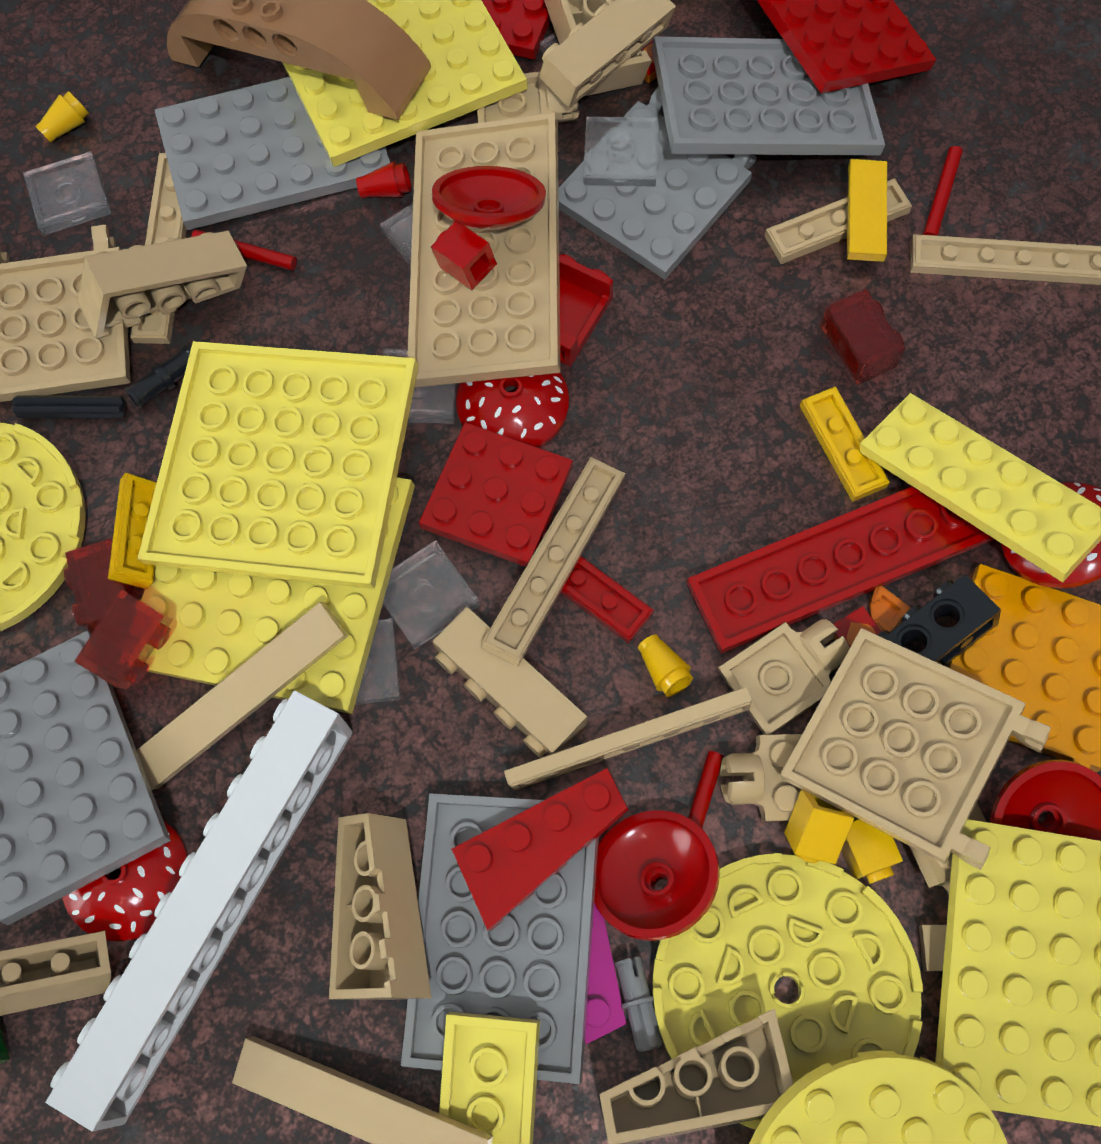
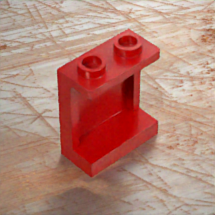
M559 254L560 362L571 367L613 299V280L599 269H590L577 263L569 255Z

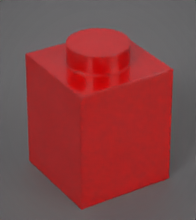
M454 222L446 231H443L431 245L440 268L470 290H473L497 265L489 242L458 222Z

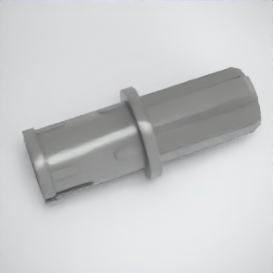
M642 956L634 957L633 960L628 958L614 963L625 1002L621 1004V1008L623 1010L627 1009L638 1052L654 1050L662 1045L652 1004L654 999L653 996H650L642 964Z

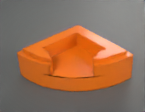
M879 586L874 590L870 598L868 611L881 631L888 630L891 632L898 627L902 617L911 607L883 586Z

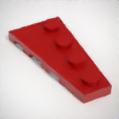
M608 768L451 849L487 931L495 929L518 905L521 906L534 894L533 892L552 875H556L568 864L567 862L584 847L591 844L629 810Z

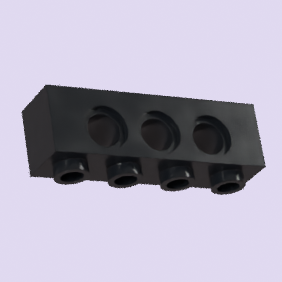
M964 574L955 582L948 580L943 583L933 594L934 599L923 607L920 605L914 606L902 617V623L891 632L888 630L882 631L878 636L902 647L907 642L918 641L925 646V649L917 654L946 666L999 624L1001 609ZM942 616H950L958 623L952 627H942L936 623V620Z

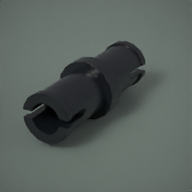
M188 346L182 347L183 349L162 364L155 363L150 367L151 372L130 387L124 389L139 409L164 390L171 391L176 387L175 382L184 377L191 351Z

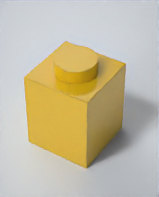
M801 789L784 834L794 854L800 859L809 863L823 861L836 865L854 817Z
M859 819L853 821L841 850L852 877L857 880L867 877L869 884L893 876L894 873L891 867L903 862L893 837Z

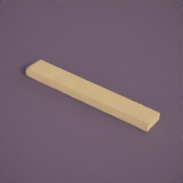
M159 153L145 245L162 243L173 238H186L187 229L182 219L166 153ZM156 310L140 316L141 323L132 326L130 338L134 343L170 344L175 311L162 315L160 310Z
M913 234L910 241V273L1101 285V246Z
M590 457L484 638L482 649L517 667L519 666L625 477L624 472Z
M319 602L137 749L151 790L159 789L348 637L346 631L325 603Z
M744 687L505 770V777L508 785L517 791L748 711L751 707L752 699L748 688Z
M255 1036L245 1038L232 1081L233 1084L371 1144H492L494 1136Z

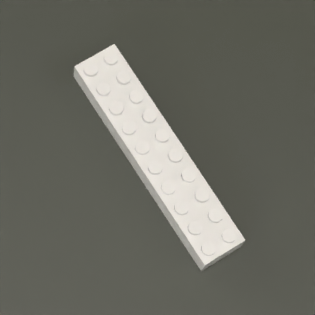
M295 690L289 699L282 700L273 716L275 723L266 737L262 736L257 740L250 754L252 761L243 775H237L227 791L228 801L221 812L215 813L207 822L203 831L205 839L196 853L192 852L183 862L179 871L181 878L173 892H168L158 903L154 916L157 917L148 933L142 934L131 948L129 958L132 960L122 976L118 975L114 978L106 989L103 997L106 1003L98 1016L89 1020L80 1032L77 1043L80 1046L71 1061L65 1062L51 1081L50 1086L53 1090L45 1103L92 1132L125 1125L353 733L337 712Z

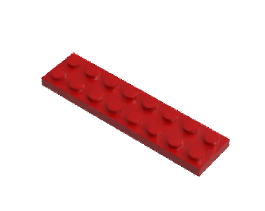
M912 486L689 577L687 579V586L720 654L769 634L785 622L788 625L794 624L873 591L879 586L890 584L995 539Z

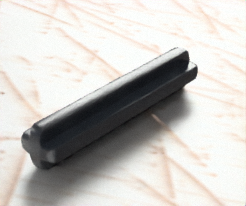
M18 395L13 398L12 412L18 418H122L126 415L127 408L126 401L122 396Z

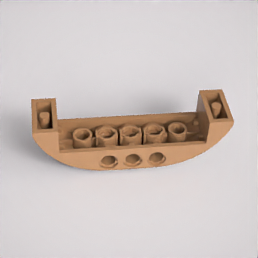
M189 0L167 33L168 55L173 61L199 67L212 47L218 45L355 81L369 113L399 120L431 69L430 61L410 36L391 18L366 0Z

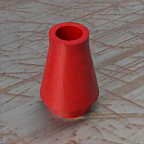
M393 161L364 176L356 177L358 193L362 199L368 197H404V193L411 192V180L405 163L397 164Z

